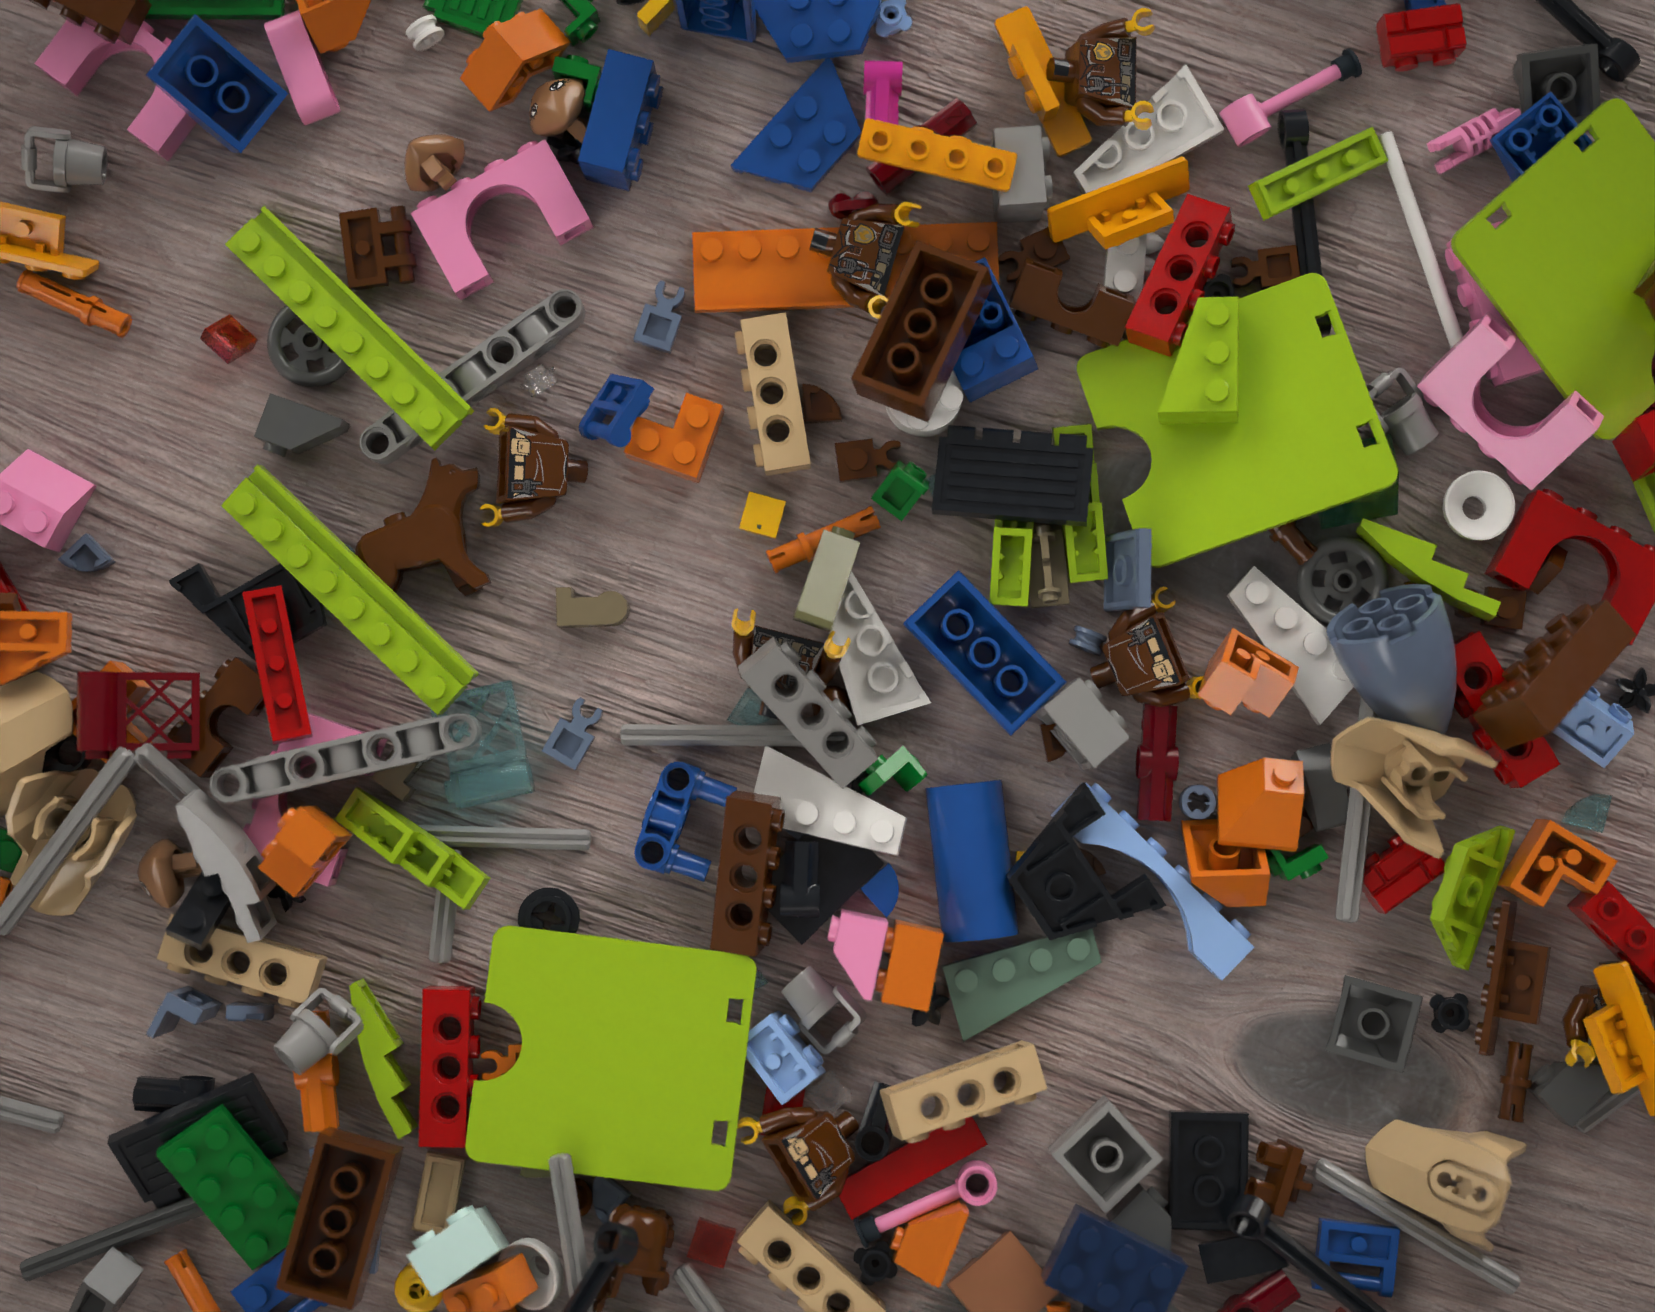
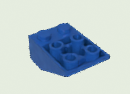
M1550 91L1492 137L1490 142L1511 181L1514 182L1578 124ZM1586 133L1574 142L1581 151L1592 143Z
M985 257L975 263L989 268L993 286L953 369L970 403L1039 369Z

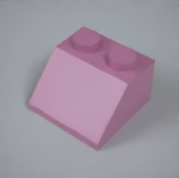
M27 449L0 473V524L46 549L60 552L97 485Z
M841 908L839 917L832 915L827 941L834 942L833 952L862 998L871 1001L888 921L884 917Z

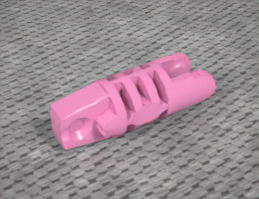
M1509 107L1498 112L1497 108H1493L1426 143L1430 152L1440 151L1450 145L1456 151L1435 163L1437 173L1442 174L1490 149L1493 146L1490 139L1521 115L1520 109Z

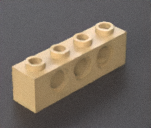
M786 312L740 320L742 331L735 332L738 355L746 354L748 368L741 369L744 392L752 391L754 406L747 407L750 430L758 429L760 444L753 445L756 466H764L766 476L811 469ZM763 349L772 350L777 355L776 361L766 367L759 365L755 361L759 351ZM771 386L779 388L783 392L782 399L776 404L765 403L761 395L766 388ZM772 425H785L789 429L788 437L782 442H774L769 439L767 432Z
M176 913L170 915L168 925ZM223 924L217 926L208 941L212 947V956L208 961L203 960L199 956L197 948L168 936L166 931L157 956L158 960L168 963L167 969L171 971L190 974V971L194 970L205 974L204 980L207 982L226 986L227 982L230 981L242 985L241 991L246 994L264 997V993L279 996L278 1003L293 1008H298L318 989L328 958L327 956L265 937L262 940L247 943L242 930ZM238 951L244 952L249 958L250 965L246 972L238 970L234 964V958ZM275 962L282 964L287 971V977L283 983L276 982L271 976V968Z
M1021 1040L879 1091L892 1135L901 1140H906L907 1143H915L928 1138L929 1131L940 1127L943 1130L961 1127L966 1123L965 1118L978 1114L979 1117H988L1001 1111V1105L1013 1101L1016 1105L1031 1102L1037 1098L1036 1093L1046 1090L1047 1086L1034 1044ZM1004 1071L1007 1076L1006 1084L1002 1089L996 1091L994 1078L999 1072ZM964 1084H969L971 1096L966 1102L960 1103L958 1091ZM933 1096L935 1099V1109L930 1115L923 1116L921 1111L922 1103L926 1098Z
M771 1200L764 1204L738 1234L737 1242L741 1245L738 1249L739 1252L753 1265L760 1262L770 1271L768 1278L779 1289L786 1291L789 1288L799 1297L798 1305L805 1312H886L885 1302L800 1226L794 1225L792 1219L784 1214ZM775 1241H784L790 1246L791 1252L784 1258H776L770 1253L769 1246ZM805 1267H813L819 1272L820 1278L813 1284L803 1283L798 1277L800 1270ZM836 1293L844 1294L849 1299V1304L842 1310H835L827 1303L831 1295Z

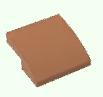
M1011 1231L1004 1232L978 1258L970 1260L946 1283L968 1312H1039L1059 1293V1291L1044 1284L1041 1277L1042 1269Z

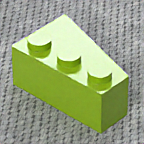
M1238 296L1198 297L1158 409L1160 424L1238 423Z

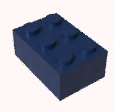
M1075 1203L1041 1272V1277L1045 1285L1098 1312H1166L1188 1266L1182 1257Z

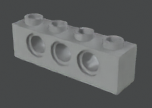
M773 636L738 666L740 676L843 789L878 759L873 748L877 742L863 726L856 729L848 720L852 714L838 698L831 701L823 692L827 688L825 683L812 669L806 673L797 663L801 660V657L787 641L781 645ZM783 675H792L796 678L794 685L788 689H780L775 686V683ZM809 703H816L821 706L819 713L813 717H805L801 714L803 707ZM835 731H841L846 734L845 739L840 744L831 745L826 742L827 737Z

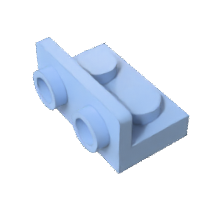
M1592 686L1552 732L1605 768L1632 738L1634 728L1631 714L1619 704L1613 703L1609 705L1600 699V693Z
M780 1011L769 1014L749 1031L746 1058L781 1105H784L814 1080L826 1073L822 1066L824 1060L820 1053L812 1045L809 1044L807 1046L798 1035L800 1029L794 1019L786 1013L783 1015Z

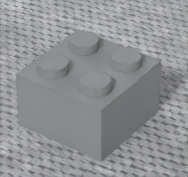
M1041 125L994 128L990 147L1017 154L1009 191L1002 192L992 189L994 221L997 223L1040 220L1044 208H1049V199L1053 197L1051 175L1045 176L1044 172L1046 170V161L1050 159L1048 137H1042Z
M1078 677L1054 694L1035 714L1046 725L1057 724L1053 728L1054 730H1050V732L1084 771L1095 768L1130 737L1125 732L1128 728L1125 720L1115 710L1108 712L1099 701L1103 698L1099 689L1090 680L1083 682Z
M1105 1095L1096 1101L1048 1147L1051 1155L1105 1213L1163 1160L1158 1152Z

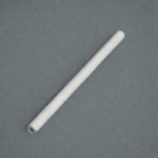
M1386 132L1379 135L1378 139L1387 156L1388 162L1386 163L1450 348H1452L1463 337L1393 132Z

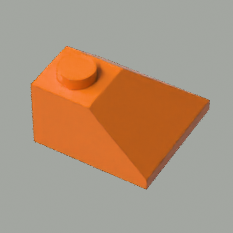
M297 0L300 14L320 54L327 51H339L345 48L350 41L356 39L371 0Z
M1261 758L1219 774L1217 777L1218 845L1296 852L1304 801L1303 761Z
M1218 819L1181 820V830L1191 883L1226 907L1266 906L1270 870L1265 849L1218 845Z
M961 1198L906 1222L904 1228L897 1226L889 1246L890 1249L895 1250L893 1253L894 1263L927 1283L940 1288L969 1215L966 1202Z

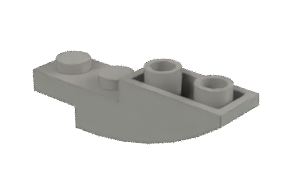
M200 789L192 790L175 805L179 824L185 829L191 843L193 857L199 863L204 876L219 874L222 890L228 895L235 912L236 923L243 931L247 943L262 940L277 923L266 897L276 886L275 881L258 868L263 862V858L237 822L218 803Z

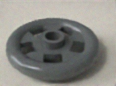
M287 305L284 306L274 317L267 335L268 354L275 369L288 381L305 387L325 386L341 378L350 367L336 353H331V348L319 337L315 346L307 347V337L316 334L306 324L300 326L295 334H292L287 329V326L297 315ZM293 344L299 358L289 362L283 348ZM324 359V370L309 372L308 361Z
M1349 536L1327 538L1314 545L1318 548V551L1308 561L1299 566L1297 574V589L1301 602L1313 617L1327 625L1342 609L1351 603L1355 604L1352 598L1357 596L1361 589L1370 595L1369 599L1365 602L1367 603L1373 599L1381 598L1379 591L1389 587L1388 571L1380 554L1363 540ZM1345 551L1347 562L1332 565L1329 554ZM1363 560L1366 561L1372 572V576L1366 579H1362L1360 571L1355 567L1356 564ZM1314 570L1326 572L1323 579L1324 587L1312 586ZM1341 574L1349 577L1350 585L1348 588L1339 586L1338 577ZM1328 595L1335 600L1342 601L1338 612L1330 610L1323 605Z

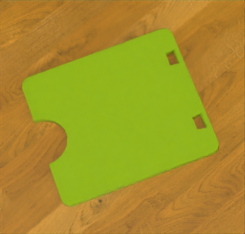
M1614 98L1603 102L1462 226L1453 235L1451 241L1452 251L1561 395L1566 399L1576 390L1604 416L1599 429L1593 434L1599 440H1610L1617 437L1635 418L1639 417L1655 402V384L1652 377V359L1655 353V321L1644 299L1633 293L1655 259V141L1627 103L1621 99ZM1589 130L1595 141L1581 151L1574 142ZM1502 206L1508 217L1494 228L1487 219Z
M1308 273L1238 299V423L1160 424L1158 409L1181 346L1177 345L1172 357L1129 343L1128 339L1121 341L1119 346L1110 345L1107 348H1101L1085 354L1079 359L1077 373L1097 430L1120 428L1131 431L1142 438L1150 450L1152 461L1147 479L1137 491L1123 498L1122 501L1132 530L1138 528L1152 529L1151 567L1161 568L1385 490L1396 482L1398 476L1396 462L1328 283L1322 275ZM1328 314L1335 335L1322 337L1316 319ZM1369 423L1377 445L1373 444L1364 448L1357 428Z
M511 925L499 928L492 939L484 1002L501 1007L514 1018L521 1031L522 1048L518 1060L505 1074L489 1080H474L465 1143L468 1156L477 1162L550 1171L549 1159L551 1156L568 1153L572 1159L574 1174L711 1191L724 1189L729 1184L732 1175L757 972L755 961L747 955ZM730 998L743 999L740 1024L727 1021ZM714 1121H728L725 1146L712 1143Z

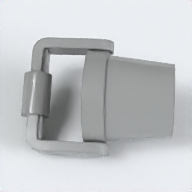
M32 126L27 130L24 144L21 145V169L25 170V182L30 189L68 193L71 192V185L105 184L108 164L106 146L72 139L69 130ZM35 137L56 139L53 153L54 181L35 179V170H37Z
M1398 367L1388 373L1380 374L1367 386L1371 399L1377 398L1396 379L1408 395L1393 404L1381 415L1376 410L1384 433H1387L1408 456L1426 446L1439 433L1422 405L1424 395L1404 368Z
M811 966L804 969L781 991L801 1019L798 1023L799 1029L822 1054H829L837 1046L843 1048L858 1034L857 1027L866 1019L864 1009L843 986L836 985L833 987ZM841 1002L854 1019L851 1022H846L832 1036V1041L828 1043L814 1026Z
M320 988L292 1013L290 1019L294 1023L273 1046V1049L292 1071L301 1075L325 1055L331 1053L334 1055L339 1054L362 1032L364 1024L361 1017L356 1013L355 1007L340 995L334 996L327 989ZM322 1001H325L328 1007L345 1021L349 1020L352 1023L338 1038L323 1020L311 1012Z

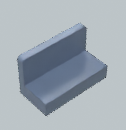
M190 986L167 992L146 1035L156 1038L175 1029L180 1018L194 1025L216 1017L222 1003Z

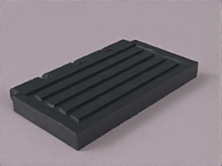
M949 425L947 437H939L932 514L1087 527L1094 448H1086L1087 435L1060 433L1059 446L1052 445V433L1021 431L1020 443L1013 442L1014 430L983 428L982 440L975 439L976 427Z
M253 1072L109 1135L108 1146L144 1203L152 1200L155 1206L160 1209L185 1197L183 1187L156 1156L157 1149L221 1104L227 1108L268 1160L288 1152L285 1142L288 1140V1130Z

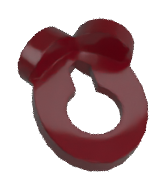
M869 191L859 192L853 199L844 193H838L829 200L828 207L830 213L835 218L842 219L848 218L853 210L867 208L879 203V200Z

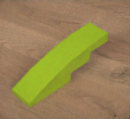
M1091 424L1052 427L1053 445L1059 446L1060 433L1087 435L1086 448H1093ZM1094 451L1087 527L1062 525L1069 583L1108 579L1103 510L1099 497L1097 463L1094 461Z
M1364 518L1361 520L1356 533L1366 543L1371 545L1384 561L1410 581L1430 585L1433 593L1441 595L1444 602L1487 622L1496 616L1500 601L1464 588L1469 573L1432 560L1437 545Z
M995 519L989 600L992 605L1028 607L1034 522Z
M359 787L354 789L335 818L336 821L390 863L399 864L427 887H435L463 910L471 909L491 877L432 834Z
M362 978L349 985L351 1004L356 1008V1013L361 1017L364 1024V1029L357 1036L363 1063L379 1105L399 1140L418 1127V1124L399 1095L411 1083L391 1051L404 1043L368 984Z

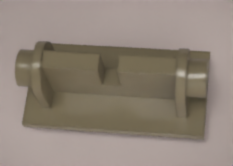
M1049 525L1035 527V532H1033L1030 575L1031 608L1070 604L1062 529L1051 530Z

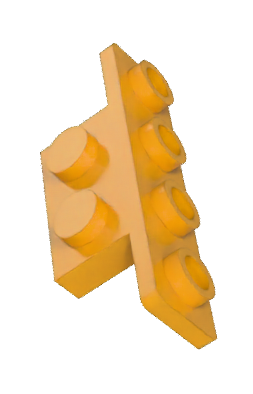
M1024 6L996 19L994 26L1010 57L1008 58L1010 70L1016 80H1021L1026 91L1024 93L1026 103L1032 114H1037L1056 155L1062 157L1090 144L1092 137L1080 112H1078L1075 106L1068 105L1064 100V83L1047 80L1046 68L1049 59L1053 56L1030 8Z
M870 118L865 119L857 156L862 159L1002 192H1008L1010 189L1017 160V154L1014 152L972 143L966 137L956 135L947 137L934 134V131L924 127L914 126L908 128Z
M1179 157L1049 207L1047 209L1050 238L1054 243L1089 231L1106 250L1174 223L1173 209L1165 200L1189 191L1188 161L1184 157Z
M0 202V263H10L11 261L25 264L26 269L38 272L47 270L62 272L63 277L73 280L85 279L99 269L98 260L64 253L66 216Z
M1627 962L1600 965L1594 968L1593 972L1606 1006L1583 1019L1588 1036L1611 1094L1625 1093L1638 1085L1649 1115L1655 1116L1654 1027L1629 964Z

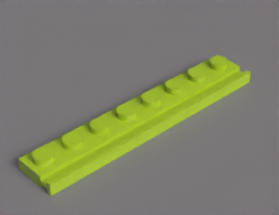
M263 206L260 209L262 212L255 219L251 218L225 245L435 451L462 425L461 422L475 411L278 218Z
M257 464L253 468L255 469L248 478L245 477L221 506L437 715H443L479 673L264 466Z

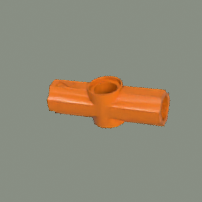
M329 1010L311 1011L330 1028ZM331 1053L325 1055L301 1075L293 1071L296 1089L300 1090L304 1132H319L327 1127H340L336 1086H338L340 1080L339 1060L337 1055Z

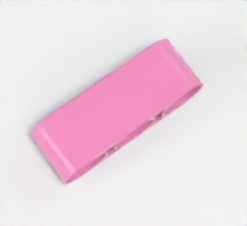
M297 10L264 23L268 39L302 123L306 126L340 113L338 101L322 60L300 11Z

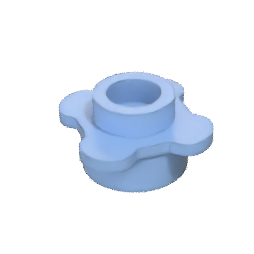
M887 0L881 2V11L876 20V33L879 36L888 37L889 35L910 29L912 19L906 14V0ZM888 13H893L894 18L889 19L887 17Z

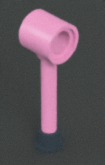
M1347 48L1343 50L1342 56L1331 62L1330 67L1265 102L1260 103L1253 94H1248L1225 107L1219 115L1238 147L1245 146L1272 128L1268 121L1269 116L1336 80L1342 82L1351 76L1354 78L1361 76L1362 67L1356 54Z
M972 1160L960 1168L955 1184L877 1218L871 1215L860 1221L858 1218L853 1219L861 1243L866 1249L869 1247V1242L882 1237V1232L961 1198L963 1201L974 1206H982L989 1203L997 1192L995 1172L988 1163L981 1160ZM973 1174H982L988 1179V1185L984 1190L975 1192L967 1187V1179Z

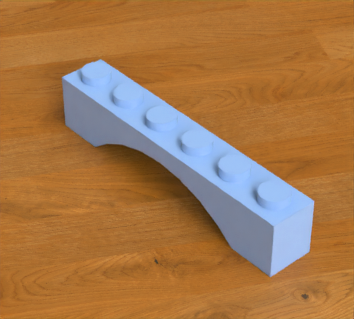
M1095 782L1090 787L1086 783L1106 814L1072 837L1079 843L1101 845L1118 850L1137 860L1150 870L1169 891L1179 909L1186 931L1188 951L1216 978L1222 981L1254 948L1247 940L1251 936L1250 932L1236 919L1229 923L1219 913L1223 906L1206 892L1201 895L1191 885L1189 872L1180 864L1173 868L1163 858L1167 851L1155 839L1150 837L1146 841L1135 830L1140 825L1125 810L1118 814L1108 804L1112 798L1101 786ZM1069 797L1050 815L1052 818L1065 804Z

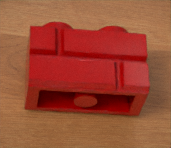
M1459 3L1386 13L1376 23L1383 68L1395 66V71L1403 72L1415 69L1419 66L1418 63L1432 61L1433 66H1445L1454 63L1456 57H1459L1466 49L1467 42L1462 25L1461 5Z
M1398 833L1387 841L1390 845L1388 849L1379 855L1373 851L1366 855L1362 891L1375 910L1382 914H1387L1445 872V862L1441 857L1435 858L1405 843Z

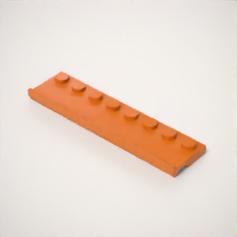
M997 222L920 224L916 228L905 226L885 297L890 298L916 241L972 262L985 257L999 284ZM839 227L818 228L838 234ZM815 228L692 232L695 313L856 307L849 305L832 286L831 274L827 273L831 257L809 250Z

